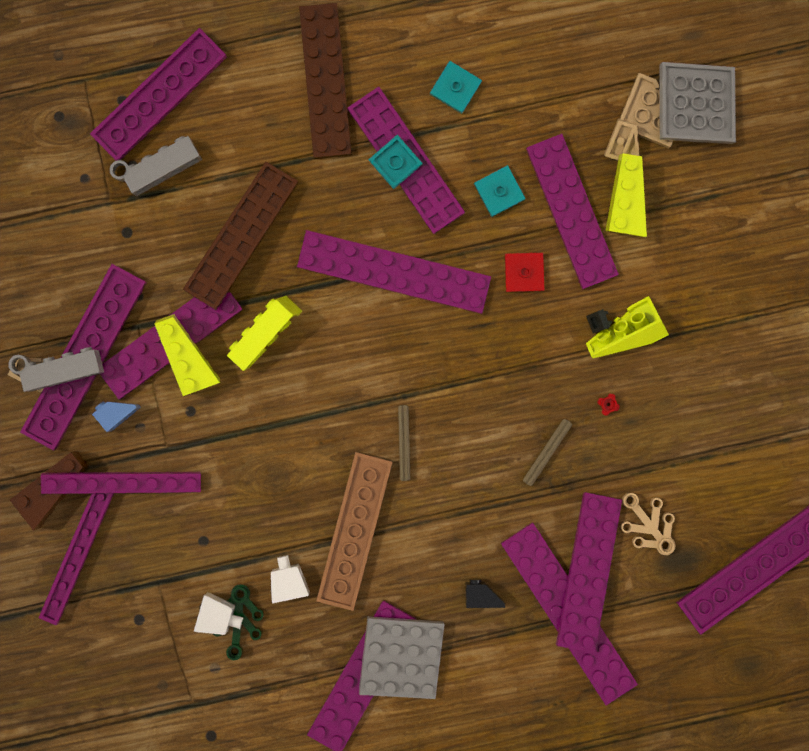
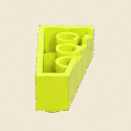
M624 153L619 155L605 231L647 237L642 156Z
M287 296L276 300L272 299L266 305L267 310L255 317L253 320L255 324L251 328L247 327L242 332V339L239 342L235 341L229 347L231 351L227 356L243 371L249 369L266 351L265 347H269L278 338V332L281 333L288 328L292 317L299 316L303 312Z
M174 314L155 321V327L183 396L220 383V378Z

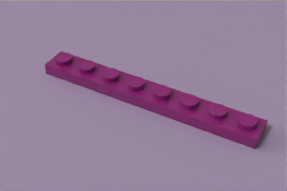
M201 472L41 474V494L201 492Z
M114 493L91 494L39 615L40 619L54 625L59 624Z

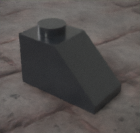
M474 578L470 579V582H465L466 608H505L504 601L485 582H481V579Z

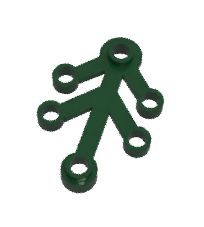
M238 584L231 590V597L227 601L235 604L233 615L243 617L242 624L250 633V637L253 640H258L262 636V630L255 627L243 613V605L252 613V618L255 621H260L264 617V611L257 608L250 600L249 588L246 585ZM239 590L244 592L243 597L238 596L237 592ZM255 612H260L261 617H255ZM233 627L232 645L226 651L227 657L233 661L238 660L243 653V649L240 646L241 628ZM253 631H258L259 636L255 637ZM237 648L238 654H233L232 649Z

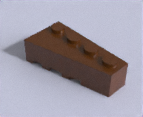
M74 451L62 458L45 473H84L89 465L78 451ZM40 476L11 498L10 502L34 531L42 527L46 519L53 513L56 506L67 494H41Z

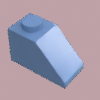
M102 402L95 408L97 411L92 415L106 432H112L141 407L139 404Z

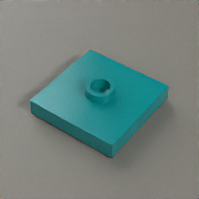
M449 61L432 88L430 95L462 114L482 83V80Z
M398 134L368 159L393 190L423 165Z
M508 165L474 183L491 217L526 199Z

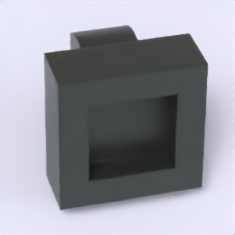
M602 309L586 316L592 333L610 327L612 321L607 320L606 314H608V311Z

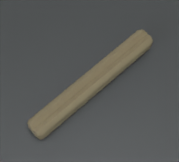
M400 405L398 407L400 480L409 481L408 405Z
M566 419L562 420L524 477L523 481L529 486L533 485L571 428V422Z

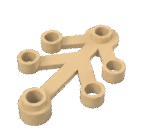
M626 493L622 498L623 505L631 508L644 525L623 521L620 529L625 533L652 534L656 539L644 540L640 536H635L632 539V544L636 548H656L662 555L672 554L675 550V542L671 538L672 523L675 521L674 515L669 512L662 515V521L665 523L662 535L658 530L660 508L663 506L662 500L657 497L651 499L652 514L650 520L638 505V496L634 493ZM628 497L633 498V501L630 504H628L626 501ZM655 500H659L660 502L659 506L657 507L653 505ZM667 515L671 516V520L669 522H666L665 517ZM625 524L630 525L628 530H624L623 526ZM637 539H641L640 545L635 544ZM664 542L668 543V547L666 549H663L662 544Z

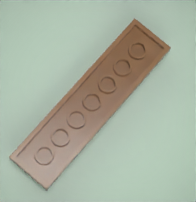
M355 452L317 602L354 611L393 461Z

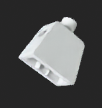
M288 555L277 557L279 568L271 571L272 603L309 596L310 590L300 565L290 566Z
M207 592L203 597L194 631L226 635L230 626L238 629L241 628L243 617L233 615L234 604Z

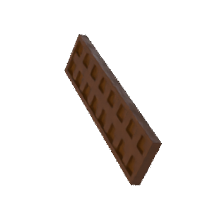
M337 3L299 6L313 158L352 155Z
M265 161L183 290L217 311L298 185V181Z

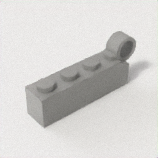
M182 136L174 141L175 143L169 147L168 145L161 147L158 153L143 157L141 159L142 162L136 165H128L121 160L113 162L110 166V174L118 181H125L131 193L137 197L196 164L202 158L190 137ZM121 165L125 166V174L123 176H116V168Z
M92 347L81 349V353L73 354V352L62 354V358L55 359V357L45 358L43 363L40 364L31 362L25 355H14L8 364L11 372L20 375L24 392H31L104 373L99 350H92ZM22 358L25 362V367L23 370L18 371L15 363L18 359Z

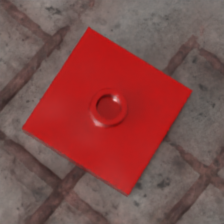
M543 253L505 254L506 292L544 291Z

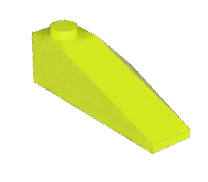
M649 296L632 304L627 308V313L621 318H615L613 320L614 324L608 329L601 330L586 343L593 359L652 344L669 335Z

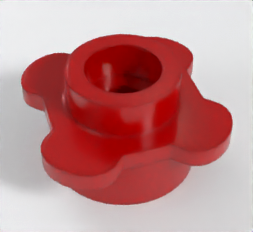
M608 394L607 397L599 398L597 401L598 405L602 408V414L605 416L609 415L610 412L618 411L620 408L614 394Z

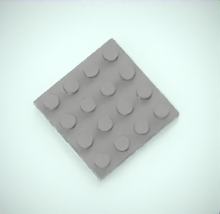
M662 62L659 65L660 140L735 143V67Z
M368 616L359 694L435 699L444 622Z

